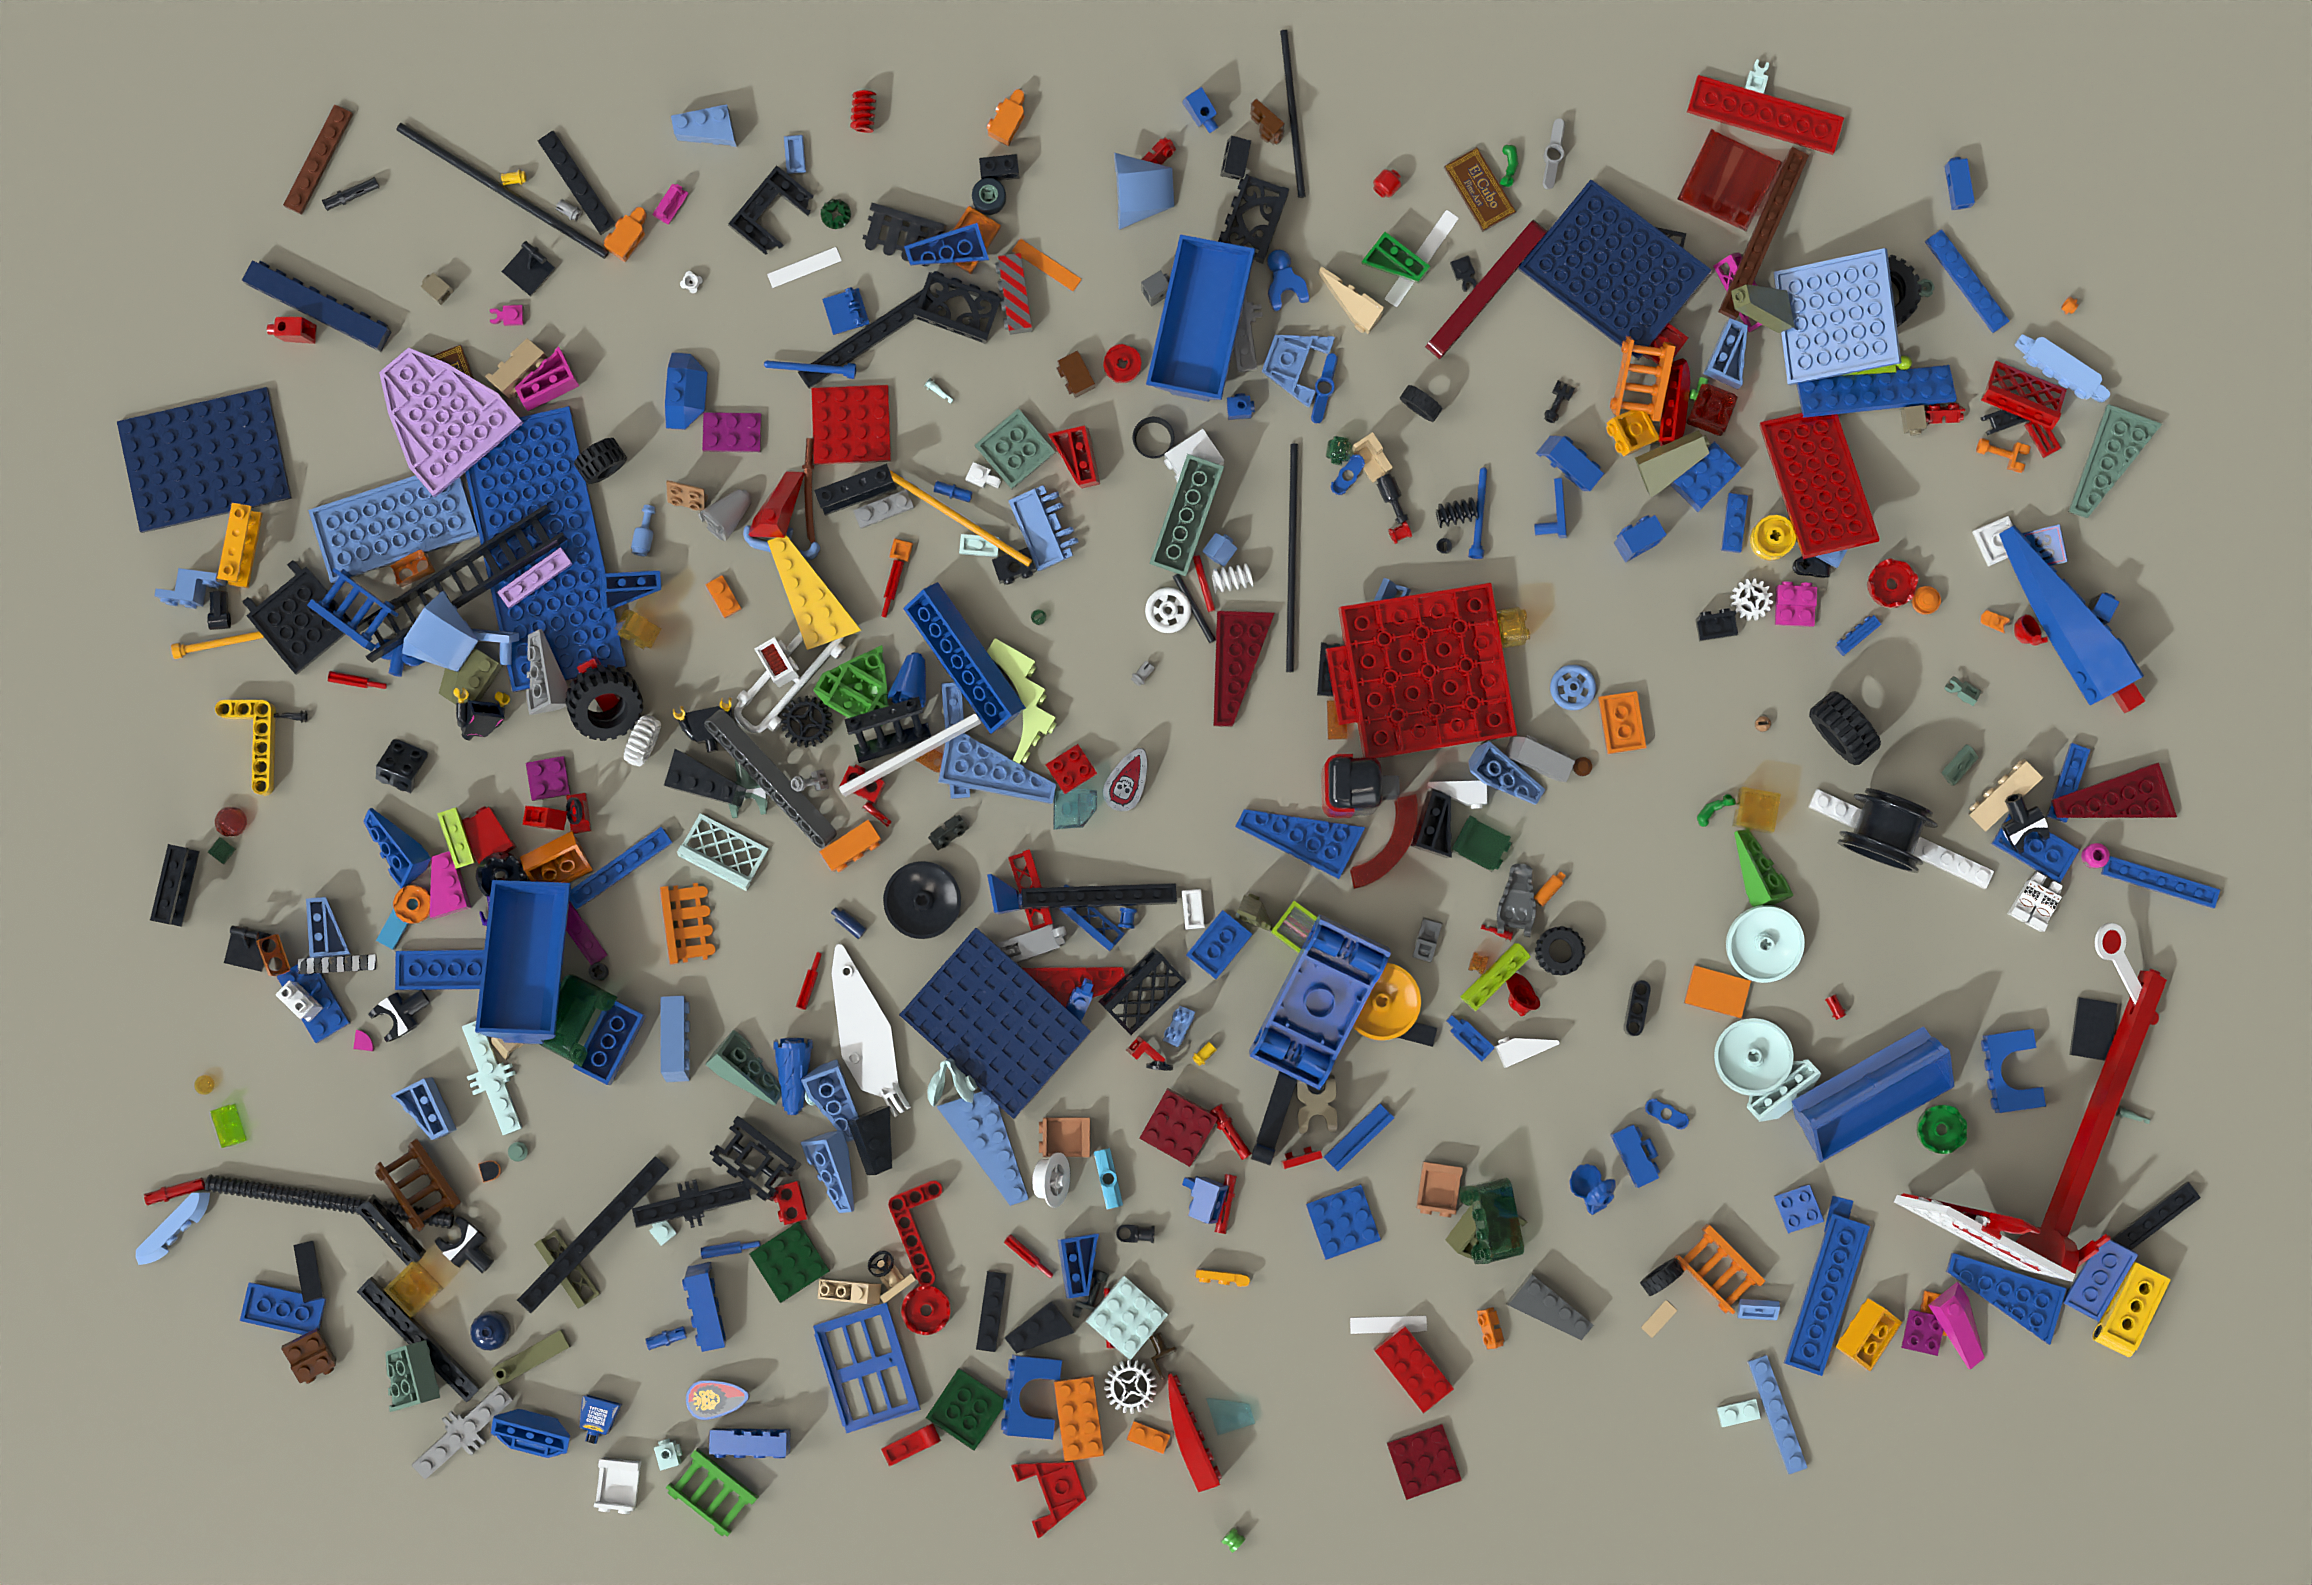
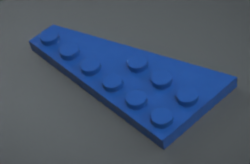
M1951 1253L1946 1270L1947 1273L2048 1345L2051 1344L2066 1288Z

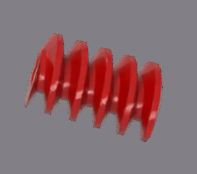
M860 90L852 94L854 98L852 105L854 107L851 109L853 113L851 120L853 122L850 123V127L857 132H874V129L869 128V126L874 125V122L870 121L869 118L875 117V114L870 113V111L876 110L874 106L870 105L871 103H876V99L871 98V96L877 95L875 92Z

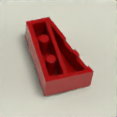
M1083 425L1048 434L1080 488L1100 485L1089 428Z

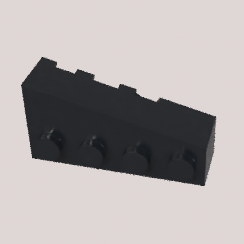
M677 749L674 750L664 786L677 791L737 807H742L747 790Z

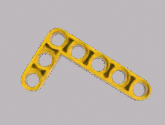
M221 700L217 702L215 712L222 718L253 719L252 790L262 796L270 795L274 789L275 706L265 700ZM229 705V712L223 714V707ZM248 705V713L242 714L243 706ZM267 705L268 712L262 715L261 708ZM267 724L268 730L262 734L260 729L262 725ZM266 743L267 750L261 753L260 746ZM265 762L267 769L261 772L260 765ZM262 782H265L267 785L264 791L259 790V785Z

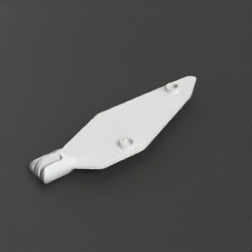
M839 944L835 947L832 981L842 1058L860 1089L883 1097L886 1104L890 1106L893 1116L896 1117L898 1116L897 1110L903 1113L905 1112L904 1107L909 1109L911 1106L899 1088L891 1025L843 945ZM847 968L850 969L849 975L845 974V969Z

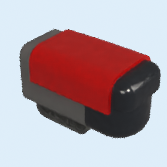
M1353 754L1332 755L1323 765L1321 772L1323 812L1330 818H1351L1352 816L1371 815L1378 808L1381 800L1398 799L1400 796V778L1396 775L1382 776L1381 764L1376 758H1353Z

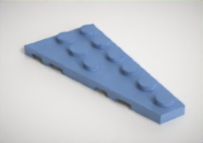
M965 733L945 743L938 783L1043 803H1053L1055 783L1037 773H1033L1019 763H1015L1001 753L972 739Z
M981 1091L974 1094L972 1103L960 1098L937 1106L1008 1204L1011 1206L1029 1200L998 1105Z

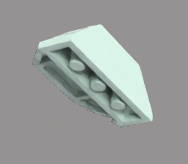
M1809 1060L1793 1061L1791 1073L1784 1084L1771 1093L1761 1096H1749L1747 1109L1759 1122L1779 1119L1793 1108L1792 1100L1814 1088L1821 1075L1820 1071Z

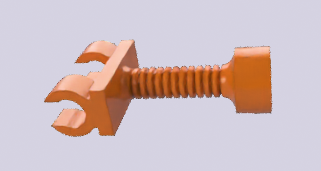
M1980 438L1976 452L1984 455L1989 451L1990 453L2009 458L2007 469L2022 473L2026 465L2015 462L2017 454L2027 455L2031 447L2017 442L2014 444L2012 451L1992 446L1989 444V440Z

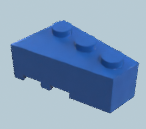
M1098 1233L1057 1239L1066 1298L1070 1299L1089 1295L1096 1245L1099 1237Z

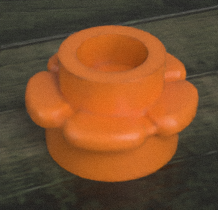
M2070 296L2063 303L2061 309L2065 315L2068 313L2072 314L2077 309V298L2073 299Z

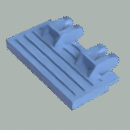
M1044 485L1009 500L1037 571L1044 570L1074 556L1071 548L1068 547L1079 542L1077 538H1072L1061 544L1059 538L1074 532V529L1069 527L1055 533L1062 526L1057 514L1053 512L1062 509L1064 506L1063 503H1057L1046 508L1045 503L1059 497V494L1054 492L1040 498V496L1047 493Z

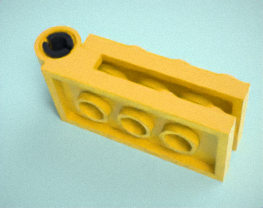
M2134 1262L2099 1321L2101 1323L2096 1326L2092 1339L2126 1357H2131L2135 1350L2138 1349L2171 1279ZM2143 1284L2142 1289L2139 1291L2140 1285ZM2126 1319V1323L2122 1326L2123 1320Z

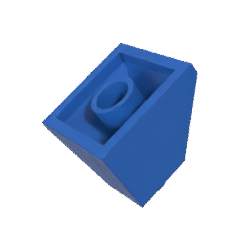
M987 874L994 913L1004 914L1022 910L1021 894L997 876Z

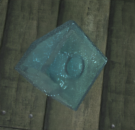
M1073 789L1067 794H1064L1062 790L1055 791L1053 830L1083 828L1097 810V790Z

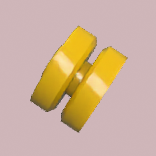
M1769 515L1761 519L1752 529L1750 535V546L1754 553L1761 559L1768 561L1784 557L1793 548L1796 541L1792 523L1780 515Z

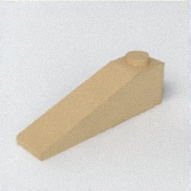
M1321 267L1319 276L1350 320L1355 324L1354 327L1361 333L1366 332L1369 334L1382 317L1384 307L1364 293L1360 296L1355 287L1350 284L1343 285V281L1339 277Z

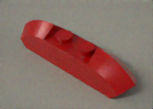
M1684 358L1672 362L1662 409L1659 434L1660 446L1683 437L1685 431L1691 378L1688 363Z

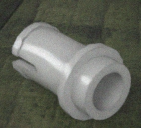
M563 199L558 202L556 210L567 215L570 220L577 221L582 213L579 207H574Z
M1145 661L1140 669L1132 674L1131 680L1138 686L1144 685L1145 679L1155 668Z

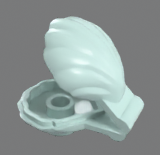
M952 1058L941 1062V1069L933 1075L928 1085L927 1094L930 1104L935 1107L942 1096L947 1066L952 1073L957 1092L966 1102L972 1103L974 1090L977 1089L974 1079L970 1075L966 1077L964 1073L958 1070Z

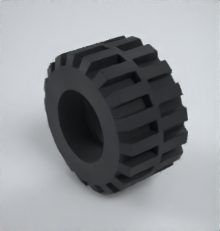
M605 438L581 452L574 461V466L586 484H594L618 471L626 462L627 456L614 438Z
M1565 926L1553 927L1544 932L1539 940H1537L1535 948L1536 960H1538L1539 966L1545 969L1544 971L1560 976L1570 974L1576 971L1583 963L1582 961L1586 955V946L1583 944L1584 940L1572 928H1566ZM1559 939L1565 940L1571 947L1570 958L1562 963L1554 961L1549 953L1551 943Z

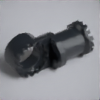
M1121 1225L1116 1230V1237L1121 1242L1138 1243V1241H1150L1154 1243L1155 1226ZM1122 1228H1128L1131 1233L1130 1237L1122 1239L1119 1236V1231Z

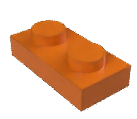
M723 575L705 584L724 618L741 610Z
M1133 1421L1127 1440L1163 1454L1170 1434Z

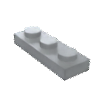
M906 489L855 509L853 512L860 529L911 510L914 506Z

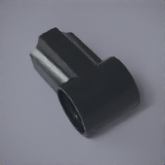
M226 591L210 592V613H208L207 617L210 630L231 628V616L228 612V592Z

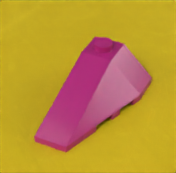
M1956 1282L1928 1306L1967 1368L1971 1370L1985 1357L1969 1298L1960 1283Z

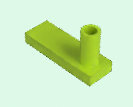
M455 807L437 813L455 868L475 863L458 808Z

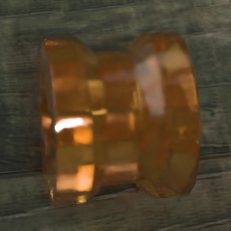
M1473 952L1468 970H1475L1483 975L1489 957H1482L1478 953Z

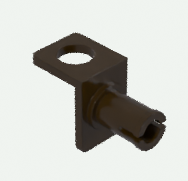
M1160 1332L1155 1334L1159 1342L1156 1341L1154 1335L1149 1339L1157 1353L1151 1359L1160 1378L1163 1380L1165 1378L1157 1360L1176 1352L1177 1349L1175 1346L1167 1348Z

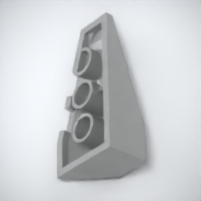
M538 629L528 635L527 658L531 662L530 672H527V678H530V690H526L529 715L564 708L566 706L565 699L567 698L566 692L568 689L543 630Z

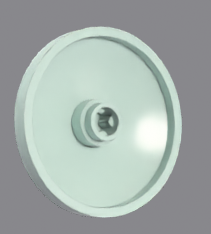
M1772 905L1752 907L1740 914L1730 926L1726 938L1727 956L1732 966L1745 978L1761 983L1774 982L1786 977L1799 964L1804 952V934L1798 921L1786 910Z
M1750 1018L1733 1023L1720 1035L1715 1046L1714 1061L1718 1075L1729 1088L1740 1094L1761 1096L1775 1091L1784 1084L1793 1067L1794 1055L1789 1038L1777 1025L1763 1019Z

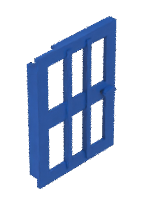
M888 1302L813 1326L814 1336L846 1434L921 1410ZM881 1315L892 1352L876 1357L865 1319ZM859 1321L861 1322L872 1359L860 1363L857 1361L847 1329V1325ZM842 1327L853 1365L837 1370L826 1332ZM897 1365L908 1403L892 1408L881 1370ZM875 1372L877 1373L888 1410L876 1414L873 1413L862 1377ZM858 1378L869 1416L853 1421L842 1383Z

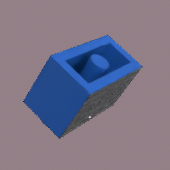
M2101 593L2091 599L2088 609L2094 610L2098 615L2097 618L2105 625L2110 622L2119 601L2115 600V596L2112 594Z

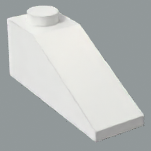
M1482 781L1427 783V788L1449 795L1451 799L1463 805L1471 806V809H1482L1483 805L1487 804V785Z
M1508 1036L1499 1040V1045L1495 1046L1504 1068L1560 1043L1558 1040L1509 1039Z

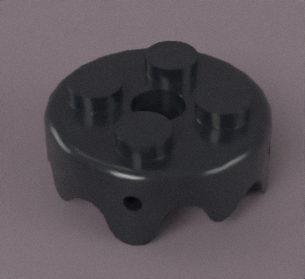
M497 852L488 855L479 863L476 869V882L482 894L487 897L491 895L492 880L527 881V875L521 861L516 856L507 852ZM504 871L505 875L502 878H496V873Z

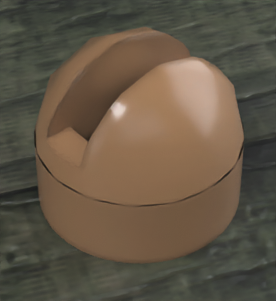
M1760 716L1755 721V728L1760 732H1765L1771 727V721L1766 716ZM1759 722H1768V725H1759Z

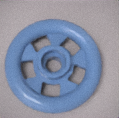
M1566 665L1557 670L1553 675L1550 691L1554 701L1562 708L1580 710L1588 706L1594 699L1596 682L1593 675L1586 668L1580 665ZM1570 673L1572 678L1564 681L1562 676ZM1579 674L1586 678L1583 683L1577 679ZM1571 684H1575L1577 686V689L1575 691L1571 690ZM1558 686H1564L1565 694H1559ZM1583 687L1588 689L1586 697L1580 695ZM1568 696L1577 697L1576 703L1568 702Z

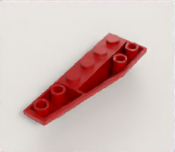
M1172 1372L1168 1373V1390L1174 1431L1182 1457L1199 1493L1219 1486L1222 1475L1218 1466L1213 1467L1211 1461L1214 1460V1457L1209 1447L1205 1449L1203 1441L1206 1439L1201 1429L1197 1431L1194 1423L1198 1421L1194 1412H1189L1186 1406L1189 1404L1186 1394H1181L1178 1388L1181 1386L1178 1376H1173Z

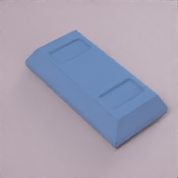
M803 135L784 136L787 174L806 172Z

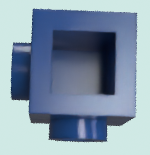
M1245 393L1235 394L1234 397H1227L1228 420L1251 418L1252 412H1255L1254 401H1250V396H1246Z

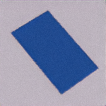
M1832 1196L1824 1232H1826L1831 1214L1847 1219L1850 1218L1853 1205L1852 1200Z

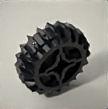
M805 696V702L802 701L801 697H798V704L792 700V708L786 705L785 708L789 713L782 712V716L787 717V720H781V724H787V726L782 727V731L789 730L785 737L790 738L793 736L790 742L793 744L798 740V747H801L803 742L805 748H809V742L812 743L813 747H816L815 740L822 744L823 740L820 737L822 735L825 738L829 737L825 730L832 731V728L827 726V724H833V720L827 719L832 716V713H825L829 707L827 705L822 707L824 703L822 700L816 704V697H813L811 702H809V696ZM809 707L805 714L801 716L794 715L800 708ZM815 708L822 715V723L815 721L813 718ZM810 717L809 720L812 721L813 724H807L804 727L805 724L801 720H807V718ZM792 720L800 723V735L795 734L793 731ZM810 729H820L815 735L805 737Z

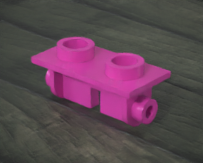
M672 183L652 215L669 225L689 193L683 190L680 185Z

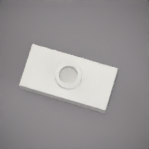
M1201 889L1182 891L1185 930L1205 928Z

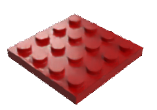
M888 385L811 388L815 465L891 462Z

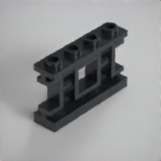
M737 1116L733 1121V1126L729 1128L736 1134L725 1150L716 1145L715 1149L711 1150L709 1154L713 1156L712 1161L720 1167L725 1165L728 1168L726 1172L734 1178L739 1176L743 1179L741 1183L750 1190L753 1187L757 1190L758 1193L756 1195L765 1202L767 1199L773 1202L774 1196L779 1191L773 1188L772 1185L784 1171L792 1176L794 1170H798L802 1164L744 1119ZM742 1128L759 1143L755 1144L750 1140L744 1148L739 1144L744 1134L738 1130ZM753 1148L766 1157L755 1172L742 1164ZM735 1150L740 1155L734 1163L740 1168L737 1170L719 1155L722 1153L728 1157ZM769 1151L773 1152L789 1166L786 1168L780 1163L775 1171L772 1170L769 1164L774 1158L768 1154ZM765 1173L770 1178L764 1186L770 1191L767 1193L750 1180L749 1177L752 1176L758 1180Z

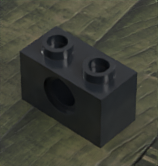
M1028 547L1018 550L1032 560ZM1009 554L992 559L1000 584L1008 585L1014 583L1016 578L1022 577L1026 579L1033 576V573L1036 572L1033 560L1028 567ZM1012 563L1020 565V569L1016 572L1010 571L1009 567Z

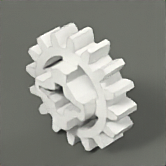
M1746 579L1744 584L1738 583L1739 589L1734 588L1732 590L1736 594L1730 596L1734 600L1730 605L1736 606V613H1741L1739 618L1747 616V621H1749L1753 617L1756 621L1759 619V615L1762 618L1765 616L1764 611L1769 612L1771 610L1768 605L1773 603L1772 600H1769V597L1773 594L1767 593L1769 586L1764 588L1763 581L1757 584L1756 579H1753L1751 583ZM1742 590H1745L1744 597L1739 599L1740 593L1742 592ZM1751 596L1756 601L1752 603V601H1748V598ZM1764 601L1762 608L1759 610V603ZM1742 606L1748 608L1749 611H1746L1745 609H1743Z

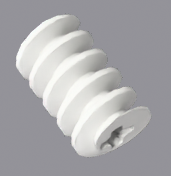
M1246 563L1243 566V570L1239 565H1236L1235 571L1232 566H1229L1228 572L1222 567L1220 574L1217 569L1213 570L1212 579L1215 594L1218 587L1221 592H1224L1225 586L1231 591L1232 585H1235L1236 589L1239 590L1241 583L1244 588H1247L1248 582L1253 587L1251 570Z

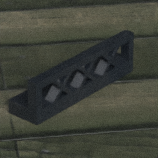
M374 1194L355 1209L408 1267L414 1262L417 1263L426 1253V1250ZM365 1207L370 1214H367L363 1208ZM404 1251L411 1257V1259H409L404 1254Z

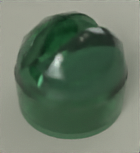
M1037 609L1032 612L1031 620L1035 625H1042L1046 621V614L1043 610ZM1040 613L1043 614V616L1039 617L1037 620L1034 619V617H1036Z

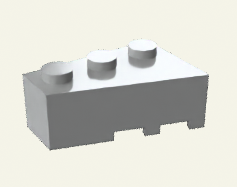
M1529 735L1526 737H1511L1504 752L1509 759L1519 762V765L1532 768L1537 773L1559 782H1567L1575 763L1574 760L1569 758V754L1559 751V753L1553 751V746L1546 743L1541 745L1537 743L1536 738Z

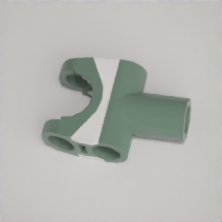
M735 760L737 781L734 782L747 789L744 800L748 798L754 799L759 806L760 814H767V793ZM728 804L732 818H738L740 807Z

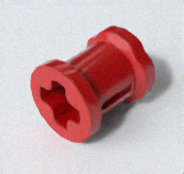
M1406 521L1394 529H1388L1394 544H1397L1398 541L1406 537H1412L1411 530Z

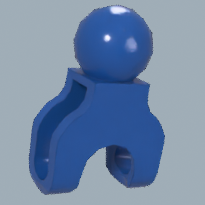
M1281 249L1272 251L1267 258V265L1273 272V282L1268 290L1272 309L1274 311L1281 309V294L1286 290L1295 292L1301 303L1309 302L1306 282L1303 278L1293 273L1292 267H1290L1291 258L1289 254Z

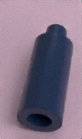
M835 907L832 910L831 914L836 917L834 920L858 940L866 932L867 928L844 909L840 911Z

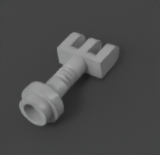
M824 770L811 772L812 778L804 779L802 776H795L791 780V787L795 791H803L806 786L811 785L815 786L816 791L829 789L828 784L822 785V782L827 781L826 777L820 778V775L825 774Z

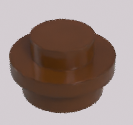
M1586 757L1577 758L1573 765V771L1578 776H1587L1592 771V763Z

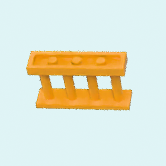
M232 503L217 579L227 580L230 586L249 588L263 513L251 511L252 506Z

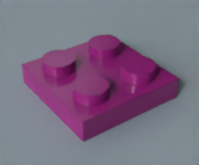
M564 756L525 763L532 801L571 795Z

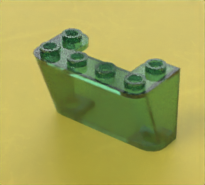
M1499 1178L1459 1187L1461 1202L1466 1206H1472V1218L1477 1229L1476 1237L1479 1244L1474 1245L1471 1250V1257L1474 1263L1489 1264L1522 1255L1524 1253V1243L1510 1180L1508 1178Z

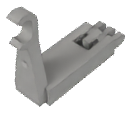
M1051 924L997 944L1002 951L1010 955V958L1018 963L1061 948L1060 945L1065 944L1063 935H1066L1067 932L1065 926L1059 927V925L1053 927Z

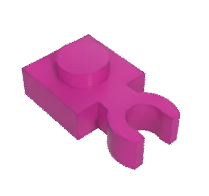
M522 305L503 306V311L494 308L489 310L491 314H497L496 319H490L491 324H499L503 321L504 326L524 325Z

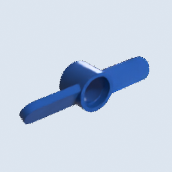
M1333 353L1327 355L1322 376L1315 384L1316 399L1311 420L1316 424L1322 422L1327 400L1334 392L1333 377L1338 357ZM1321 382H1327L1331 385L1332 389L1329 393L1323 394L1319 392L1318 385Z

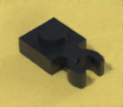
M1469 256L1451 261L1450 265L1456 281L1461 279L1463 281L1462 290L1467 292V283H1471L1473 288H1475L1477 283L1471 278L1472 275H1475V271Z

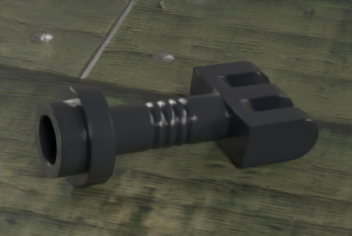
M1557 380L1552 391L1553 394L1557 395L1551 409L1546 410L1544 413V419L1549 423L1558 421L1559 415L1557 412L1563 399L1569 401L1575 390L1574 387H1571L1569 393L1565 392L1567 384H1564L1562 390L1559 389L1561 385L1559 380Z

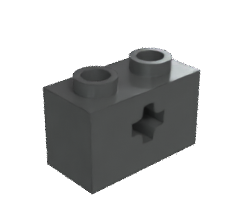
M1161 270L1141 282V291L1151 307L1166 298L1170 278L1167 274H1163Z

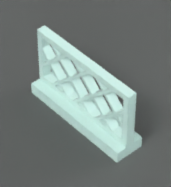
M699 814L677 853L679 857L747 891L751 880L768 852V848ZM701 820L709 823L711 830L700 833L698 825ZM725 831L728 839L717 842L714 832ZM712 833L715 843L704 846L701 836ZM699 837L701 847L693 849L688 846L691 839ZM742 840L745 848L734 851L731 841ZM729 842L732 851L721 854L718 845ZM716 846L719 855L714 857L707 856L705 849ZM758 848L762 850V853L758 858L751 859L748 850ZM746 851L749 860L738 863L735 854ZM733 855L736 864L726 866L722 858ZM750 863L752 871L749 876H746L740 872L739 866Z

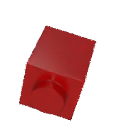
M2134 682L2112 694L2124 714L2145 702Z

